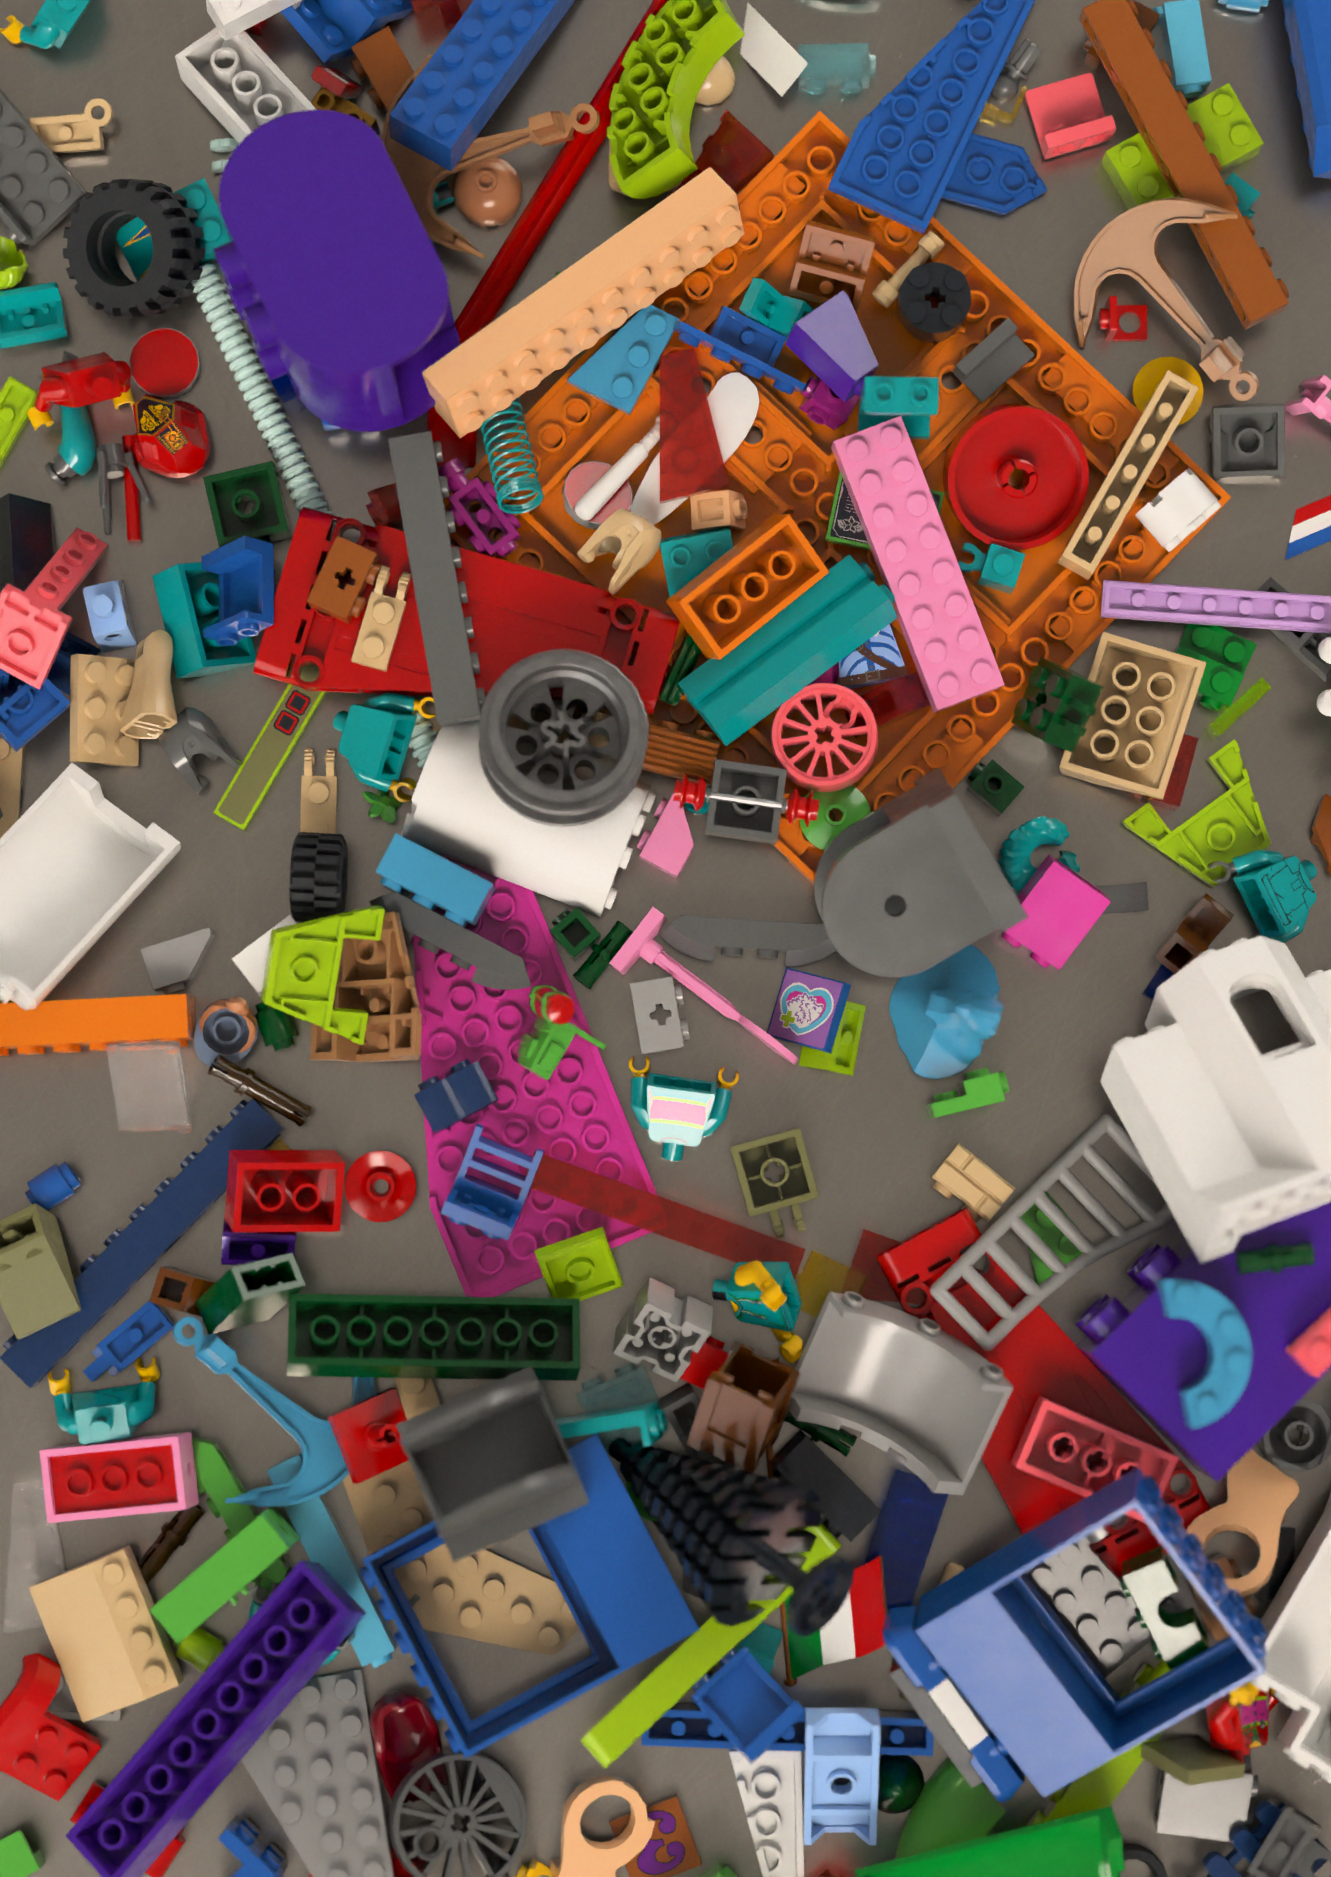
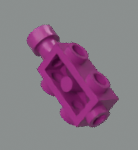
M454 458L438 469L439 476L446 475L448 488L453 493L448 498L451 507L447 511L453 512L454 521L459 527L465 524L473 535L468 539L478 553L484 554L486 552L488 556L494 558L498 555L501 559L505 558L518 547L516 542L520 540V535L517 529L521 527L519 521L514 514L502 512L495 502L497 500V493L488 480L482 484L476 477L470 482L465 475L466 469L459 459ZM477 501L481 504V509L475 513L468 510L469 503ZM497 529L502 532L500 540L492 541L489 538V533L492 530Z

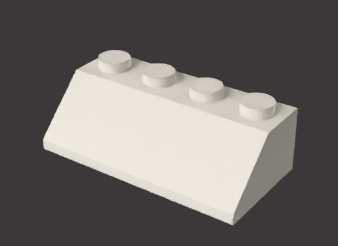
M216 27L175 55L181 80L239 144L252 131L275 118L294 112L317 110L245 31L225 41Z

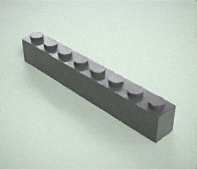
M431 431L388 438L437 722L439 726L480 720V710H482L485 702L483 687L476 688L474 674H479L481 671L477 652L470 653L468 639L475 637L471 617L464 618L462 604L468 603L465 581L457 582L455 568H461L462 563L459 546L451 547L449 533L456 532L453 512H445L443 498L450 497L446 475L439 476L437 463L444 462L440 440L433 441Z

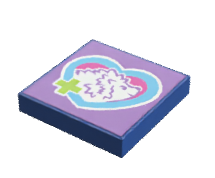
M786 967L767 1033L775 1039L831 1054L851 985L846 982Z

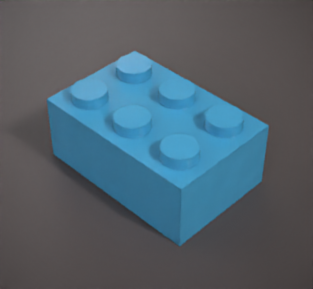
M395 833L375 871L382 878L380 883L385 888L401 895L404 890L414 894L412 898L414 902L433 912L437 906L446 911L444 917L466 928L468 923L476 927L495 891V887L491 882Z

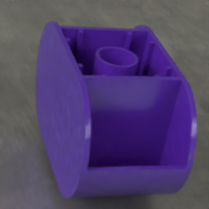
M329 110L294 112L261 125L245 137L235 148L223 170L219 185V208L230 242L213 248V251L226 279L224 283L241 321L246 320L254 339L252 341L269 381L287 374L297 397L310 412L329 424L347 430L360 432L382 431L404 425L418 418L436 404L429 394L422 372L460 345V340L450 304L446 273L382 141L368 125L359 119Z

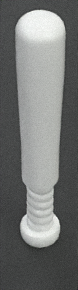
M665 413L659 414L655 420L656 424L639 443H634L576 503L574 509L579 518L586 521L591 520L648 457V452L666 433L670 434L675 430L676 423L669 415Z

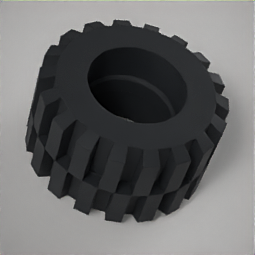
M299 832L292 847L289 882L290 911L295 922H306L344 913L348 856L347 843L342 834Z

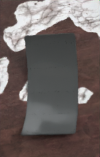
M1147 882L1096 886L1111 901L1102 914L1149 910Z

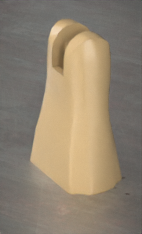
M156 630L136 646L132 686L120 725V732L124 733L125 736L138 739H157L164 733V729L171 728L177 723L171 686V666L174 647L172 637L166 631Z

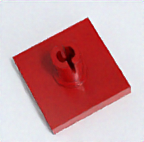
M395 1388L386 1389L327 1416L353 1484H359L409 1461L400 1443L401 1436L396 1424L406 1421L407 1418Z

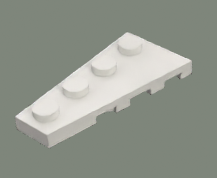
M729 1749L762 1876L804 1877L801 1751L767 1750L750 1765L737 1749Z

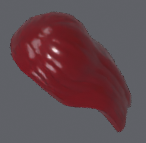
M396 1690L385 1694L375 1703L370 1716V1729L381 1777L392 1800L400 1782L413 1767L426 1758L443 1752L440 1732L429 1707L423 1698L415 1692ZM445 1762L431 1768L439 1783L444 1787L448 1785ZM425 1773L413 1784L428 1796H430L431 1791L435 1792ZM408 1791L403 1803H407L409 1800L415 1802L421 1799Z

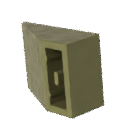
M36 1203L0 1220V1305L16 1338L19 1340L82 1310L57 1218Z

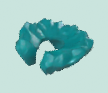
M1039 816L1027 821L1025 824H1021L1018 828L1012 830L1008 835V839L1001 844L1002 847L999 851L1001 858L998 864L1010 886L1017 890L1016 894L1021 892L1038 869L1031 864L1030 857L1032 851L1043 844L1060 846L1070 836L1067 826L1057 818L1049 819L1045 816ZM1060 850L1061 857L1057 860L1074 872H1080V866L1076 861V854L1071 851Z

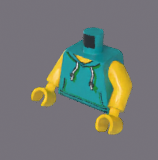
M758 1260L738 1262L734 1265L730 1280L716 1279L714 1281L712 1289L714 1300L730 1301L735 1317L740 1322L770 1328L778 1341L785 1342L779 1347V1351L787 1362L792 1364L801 1357L803 1342L798 1335H793V1330L801 1309L802 1300L788 1262H760Z

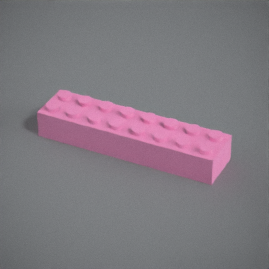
M898 416L834 441L831 449L870 546L883 584L887 586L895 597V602L892 605L898 616L897 620L933 713L1001 688L1005 685L902 417Z

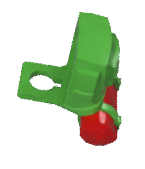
M538 985L530 989L528 995L530 996L529 1004L537 1018L530 1033H524L516 1052L519 1054L517 1062L539 1078L548 1080L575 1034L602 1050L605 1049V1044L569 1022L573 1017L575 1007L574 1002L566 993L557 991L549 985Z

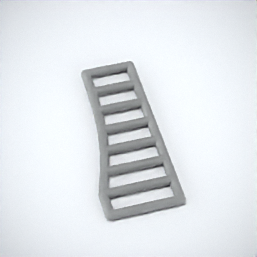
M1102 1115L931 1286V1295L984 1350H992L1024 1317L1071 1277L1108 1254L1162 1229L1174 1217L1167 1203L1156 1212L1092 1146L1107 1132L1155 1183L1131 1137L1110 1115ZM1083 1156L1142 1217L1144 1222L1126 1230L1077 1179L1069 1168ZM1059 1179L1113 1237L1095 1246L1054 1204L1045 1192ZM1035 1203L1082 1254L1065 1264L1026 1224L1021 1216ZM1009 1228L1053 1272L1040 1285H1037L996 1242ZM985 1252L1027 1294L1014 1308L972 1267ZM961 1277L1002 1318L988 1333L948 1292Z

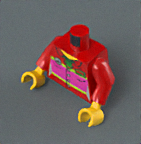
M1247 1682L1206 1705L1212 1748L1229 1749V1755L1246 1764L1245 1770L1251 1769V1749L1265 1746L1268 1742L1269 1712L1280 1701L1279 1698L1273 1695L1275 1689L1269 1687L1268 1691L1265 1692Z

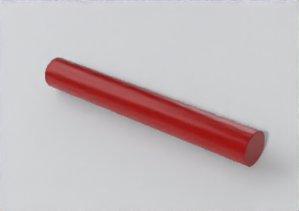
M123 435L122 445L124 446L125 453L133 452L135 465L138 469L137 458L132 446L133 435ZM127 467L124 469L127 542H140L139 490Z

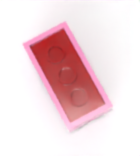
M191 1432L133 1437L90 1444L55 1445L40 1450L47 1523L185 1510L199 1504Z

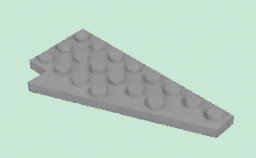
M356 1670L310 1679L241 1761L312 1877H395L374 1741L370 1729V1715L363 1671Z

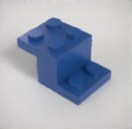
M301 0L280 12L326 64L353 55L351 46L382 30L386 23L407 17L414 7L408 0Z
M0 669V736L17 752L68 709L71 702L48 678H46L42 687L37 689Z
M235 1816L218 1837V1840L241 1861L228 1877H282L288 1867L284 1863L286 1857L275 1845L270 1844L267 1846L258 1837L260 1832L257 1827L246 1818L241 1821Z

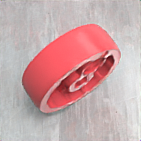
M832 683L808 685L783 703L774 716L771 727L773 756L779 768L787 769L786 777L802 788L816 792L842 790L860 780L871 767L878 749L879 734L877 721L867 702L851 689ZM821 699H834L823 711ZM815 700L819 719L815 720L803 704ZM836 709H845L850 713L851 717L849 722L843 725L833 722L830 715ZM799 710L811 726H806L788 718L794 711ZM861 717L865 726L854 728L856 718ZM786 726L807 734L805 736L782 739V731ZM827 732H831L832 743L825 741L822 745L818 744V733L825 735ZM865 734L867 745L863 747L842 738ZM808 743L805 748L791 759L784 752L786 746ZM843 747L862 754V757L855 765H852L839 748ZM810 752H813L815 754L806 773L794 766ZM835 754L848 771L835 776L833 774L831 756ZM820 756L826 759L828 777L813 776Z

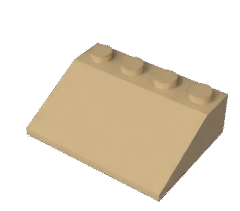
M1103 632L1088 679L1103 686L1104 689L1096 702V711L1093 716L1090 715L1085 726L1087 730L1084 737H1080L1075 752L1064 751L1059 766L1061 774L1093 784L1163 800L1207 662Z
M130 1545L29 1587L82 1722L151 1698L179 1686L184 1681L164 1627L150 1611L155 1605Z

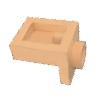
M728 489L692 494L690 496L692 530L700 532L722 528L745 529L748 506L743 494Z

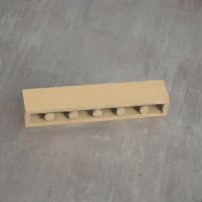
M1167 370L1057 563L1087 580L1090 579L1199 387Z

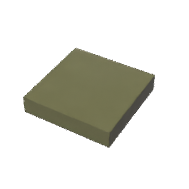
M1199 1736L1143 1743L1141 1751L1143 1759L1187 1786L1244 1778L1245 1763L1221 1749L1212 1748L1209 1742Z

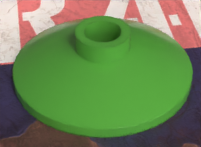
M851 785L834 792L813 791V799L819 800L817 821L810 820L808 827H806L804 819H799L802 832L807 840L815 847L825 850L838 833L871 812L865 796L860 790ZM832 809H838L842 812V819L840 821L834 822L829 818V812Z

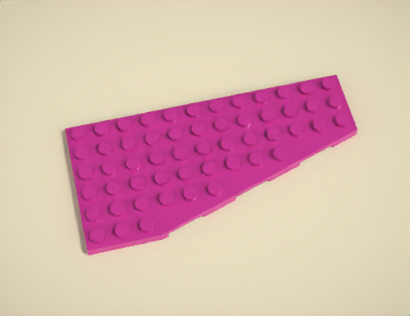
M439 855L494 885L495 891L476 927L468 923L466 929L523 958L531 983L530 987L513 990L482 986L471 981L476 967L471 965L469 971L450 962L451 954L442 949H439L438 953L434 954L418 945L421 938L415 936L413 939L416 994L422 1017V1082L434 1076H437L440 1081L452 1074L450 1071L452 1066L469 1059L471 1064L476 1061L479 1062L498 1098L497 1102L437 1134L433 1132L424 1115L430 1209L466 1297H495L543 1277L534 1250L603 1227L610 1249L670 1224L597 1046L575 1034L548 1080L539 1078L517 1062L519 1054L516 1051L521 1037L524 1033H530L537 1018L530 1008V996H528L530 989L534 986L549 985L557 991L566 993L574 1002L575 1007L573 1017L569 1022L592 1036L534 892ZM410 893V900H412L414 894ZM437 906L434 910L435 913L443 917L446 911ZM477 1123L484 1126L481 1133L482 1137L531 1157L535 1156L538 1148L545 1150L518 1221L508 1241L502 1238H490L483 1234L482 1230L470 1225L462 1226L455 1224L449 1220L448 1216L441 1214L445 1200L453 1188ZM476 1148L473 1154L524 1176L528 1174V1168L479 1148ZM470 1166L466 1174L518 1195L521 1192V1187Z

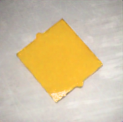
M812 1250L802 1274L797 1275L799 1280L797 1289L802 1300L800 1310L818 1318L829 1291L845 1294L846 1291H852L860 1295L868 1276Z

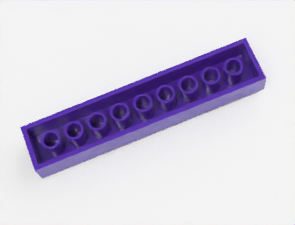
M300 1560L72 1827L66 1837L101 1877H141L364 1617L366 1612L319 1563Z

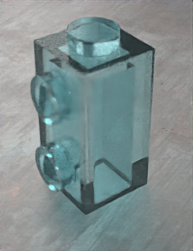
M869 43L798 45V53L808 63L798 76V90H806L809 94H822L827 92V89H841L843 93H858L862 91V88H868L870 76H876V55H869Z

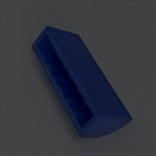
M901 1469L895 1470L864 1564H867L879 1555H882L887 1611L892 1608L912 1605L949 1495L933 1493L915 1473Z

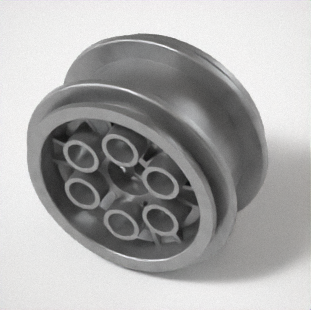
M561 649L540 652L522 659L505 671L487 695L479 723V756L481 766L494 793L507 807L518 815L539 824L555 827H572L587 824L604 817L617 808L629 796L640 777L648 745L646 711L637 690L630 680L606 660L577 650ZM563 688V704L556 705L554 708L549 689ZM605 705L612 715L593 724L592 717ZM572 706H580L586 711V716L578 720L572 719L567 714V710ZM536 710H544L551 718L544 722L536 723L532 720L531 714ZM511 716L527 724L529 731L507 726ZM563 731L568 732L569 740H565L563 744L557 743V735L560 736ZM601 734L606 737L608 744L602 748H595L589 743V738L592 735ZM530 742L536 747V751L530 756H523L519 754L516 748L520 743ZM554 752L562 756V759L555 758L551 753ZM606 757L616 761L611 769L594 759ZM535 765L526 777L518 770L523 766ZM586 766L593 771L594 776L589 780L583 781L575 776L574 771L579 767ZM549 770L556 773L558 780L553 784L547 785L539 780L538 775L543 771ZM569 777L574 790L562 791L563 778Z

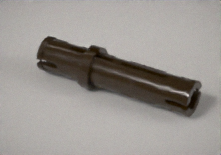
M221 1054L216 1056L214 1061L217 1066L214 1064L210 1065L208 1070L210 1076H214L232 1086L234 1092L238 1095L246 1094L296 1123L299 1127L305 1123L306 1120L303 1117L309 1116L312 1109L311 1106L302 1103L258 1078L252 1069H243L224 1058Z
M197 1504L188 1509L179 1510L169 1523L165 1522L160 1528L162 1532L138 1561V1566L146 1586L157 1575L178 1546H183L188 1540L186 1536L206 1513L200 1505Z

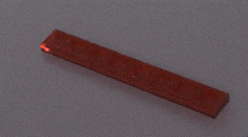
M544 1154L530 1187L531 1189L736 1263L752 1262L755 1260L760 1262H788L794 1280L806 1250Z

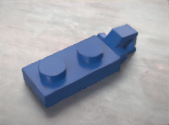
M148 1301L96 1345L97 1348L92 1353L97 1359L83 1370V1373L91 1382L96 1381L106 1371L114 1377L118 1372L121 1373L173 1329L175 1323L158 1304Z

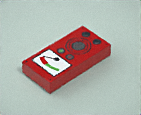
M316 66L311 75L314 81L338 97L358 98L364 89L362 85L337 68Z

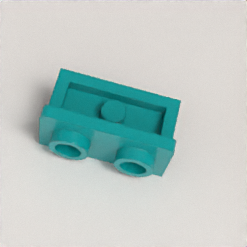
M56 282L41 283L0 292V349L68 337L65 305Z

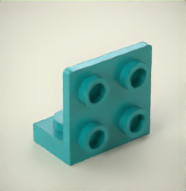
M729 528L700 531L661 539L659 548L663 559L669 598L733 548Z

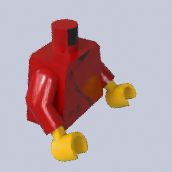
M106 352L41 367L43 381L38 389L34 402L35 406L27 411V415L36 431L43 424H46L47 427L54 424V420L49 412L53 404L76 408L112 399L116 410L125 403L133 406L135 401L131 390L130 367L124 361H114Z

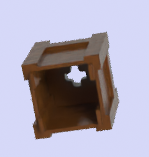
M735 1342L718 1372L714 1371L708 1378L686 1445L698 1451L701 1449L739 1469L749 1471L748 1474H751L757 1469L760 1458L768 1446H773L778 1439L801 1373L782 1362L778 1365L753 1353V1348L743 1343Z

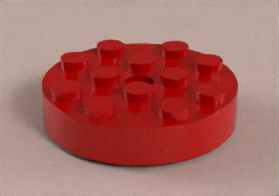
M1025 404L996 406L972 418L953 439L943 467L945 497L957 521L969 533L989 545L993 543L1011 550L1035 548L1052 541L1062 534L1079 514L1084 504L1089 484L1087 457L1076 434L1058 417L1040 408ZM1014 468L1022 469V481L1015 486L1008 484L1009 476L1014 471Z

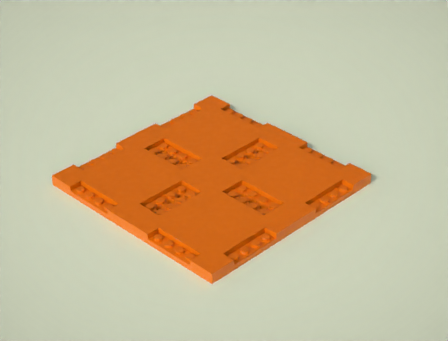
M819 111L737 195L745 235L740 237L735 245L726 247L715 255L707 265L697 268L687 275L678 286L669 288L655 298L651 305L709 334L721 306H726L746 316L739 308L745 292L748 290L753 277L768 282L781 295L803 300L815 310L822 304L788 295L807 221L811 220L875 237L876 242L856 315L879 364L873 377L938 378V413L930 415L929 439H910L929 489L944 492L943 467L945 458L953 439L962 427L978 414L990 408L1006 404L1034 406L1061 419L1080 440L1089 467L1087 495L1073 523L1062 534L1044 545L1025 550H1014L1024 553L1025 557L1015 588L1011 594L977 584L981 572H962L1005 685L994 691L933 713L897 618L890 623L907 670L906 679L851 689L867 702L876 718L878 726V749L875 759L866 774L853 784L865 796L870 812H873L915 787L914 781L936 768L940 769L952 789H954L1015 725L1012 723L1015 706L1022 699L1029 684L1031 671L1038 665L1040 658L1042 657L1069 669L1116 619L1100 617L1103 580L1150 583L1231 499V496L1174 442L1169 440L1090 579L1087 580L1057 563L1140 419L1142 412L933 216L924 235L932 231L944 242L945 246L934 259L929 257L923 264L933 262L944 263L961 271L970 288L971 304L964 324L950 338L935 343L923 342L914 338L898 318V298L885 308L871 293L883 279L888 281L919 248L917 244L924 235L828 190L831 179L851 139ZM930 297L931 308H937L939 304L937 298ZM637 311L622 326L612 329L598 339L597 343L589 348L524 415V423L527 425L526 432L530 437L528 442L532 446L530 451L534 454L532 461L537 466L535 471L538 472L539 477L537 480L540 481L544 498L542 503L535 509L521 514H514L521 525L517 529L520 540L516 542L518 547L501 560L595 586L609 592L610 581L616 572L612 568V564L617 555L605 553L595 556L594 560L589 563L583 561L577 555L578 551L596 529H588L575 522L565 510L562 486L569 472L579 464L590 461L604 462L613 466L634 443H639L651 428L654 427L656 424L655 420L661 413L669 415L675 421L676 430L701 406L723 376L739 372L748 377L757 388L759 407L752 426L760 428L763 437L755 444L743 440L736 451L717 472L693 494L728 489L743 494L748 506V516L745 519V529L729 528L733 547L774 514H789L828 570L850 554L858 564L865 562L876 577L874 582L878 586L883 584L871 551L825 541L840 472L831 446L834 441L858 432V401L848 420L836 430H832L826 425L813 422L806 412L799 409L805 397L801 392L793 391L792 395L779 391L773 387L775 381L764 375H762L761 379L754 378L741 371L742 364L732 359L729 364L722 362L710 355L712 349L700 343L698 348L679 340L680 333L676 331L671 337L631 415L568 384L567 379L639 312ZM1009 317L1018 327L1016 335L1032 351L1034 357L983 403L962 382L957 389H947L942 384L941 377L947 372H953L956 364ZM784 343L773 368L805 384L811 376L816 378L817 375ZM703 377L709 380L712 387L707 394L698 395L692 391L691 383L696 378ZM521 425L517 429L524 430V427ZM520 432L507 433L502 440L513 438L519 435ZM666 433L648 452V457L627 479L632 489V503L651 463L672 433ZM525 434L518 439L526 440ZM511 442L497 449L514 448L523 442ZM525 444V445H524L523 447H521V448H522V449H528V445ZM494 451L492 455L497 457L503 452ZM512 452L500 458H513L520 456L525 452ZM528 453V454H527L526 456H524L523 458L530 459L531 457H530V454ZM486 454L466 476L470 482L476 477L482 484L488 480L494 487L493 475L491 474L490 464L487 459L488 455ZM497 460V461L494 463V465H496V466L499 467L501 464L505 463L506 461H498V460ZM527 461L513 462L502 468L518 467L527 463ZM530 463L529 465H527V466L524 467V468H531V469H532V468H533V465H532V463ZM1014 468V471L1009 476L1008 484L1015 486L1022 481V469ZM1190 468L1218 499L1221 507L1173 550L1168 552L1135 515L1148 502L1151 503L1173 480ZM499 470L497 475L502 476L508 471ZM517 471L506 477H518L530 471ZM532 473L527 477L535 478V474ZM501 479L499 484L504 486L505 484L510 482V480ZM521 490L507 496H524L532 493L533 490ZM536 492L528 498L519 500L504 498L502 502L508 505H519L533 500L538 493ZM944 493L940 512L941 521L957 562L961 561L965 564H970L974 561L971 553L962 551L965 542L975 545L985 554H987L990 545L969 533L957 521L950 510ZM449 497L443 499L445 512L451 507L448 500ZM690 497L669 515L653 525L661 530V539L697 532L692 530ZM472 501L468 505V510L473 513L481 509V504L477 501ZM454 521L456 532L449 533L450 540L460 548L477 552L468 539L473 535L465 524L459 527ZM497 529L489 533V538L492 541H498L502 537V532ZM658 548L652 560L645 567L638 570L618 592L611 596L621 599L630 598L638 604L674 614L666 602L669 599L660 548ZM623 608L616 613L615 617L620 624L628 625L635 620L636 615L631 609ZM644 612L643 618L639 628V631L643 632L644 626L648 616V613ZM681 622L662 686L687 633ZM635 645L629 662L630 666H633L638 646ZM702 651L693 671L709 660ZM684 693L676 706L667 704L658 697L653 715L646 713L648 728H650V725L658 726L659 721H667L680 725L679 732L693 735L694 729H699L715 734L714 740L720 741L718 760L779 768L771 747V727L779 707L727 746L724 745L688 702ZM821 699L823 711L834 699ZM812 700L803 704L812 717L818 720L816 701ZM836 709L830 715L833 722L843 725L848 723L851 717L850 713L845 709ZM799 710L794 711L788 718L806 726H811ZM861 717L856 718L854 728L865 726ZM787 726L782 731V739L807 735ZM827 732L825 735L817 734L818 744L822 745L825 741L832 743L831 732ZM865 734L842 738L863 747L867 745ZM808 743L786 746L784 752L791 759L805 748ZM843 747L839 748L852 765H855L862 757V754ZM810 752L794 766L806 773L815 753ZM833 754L831 756L833 774L837 776L848 771L838 757ZM820 756L813 776L828 777L825 757ZM786 777L783 798L787 799L786 802L788 803L789 795L795 789L798 790L799 796L804 798L811 790L798 786ZM832 809L829 812V818L834 822H838L842 819V812L838 809ZM785 810V813H781L777 843L772 845L814 885L816 868L824 850L815 847L807 840L802 832L799 819H796L790 825L786 818L787 810Z

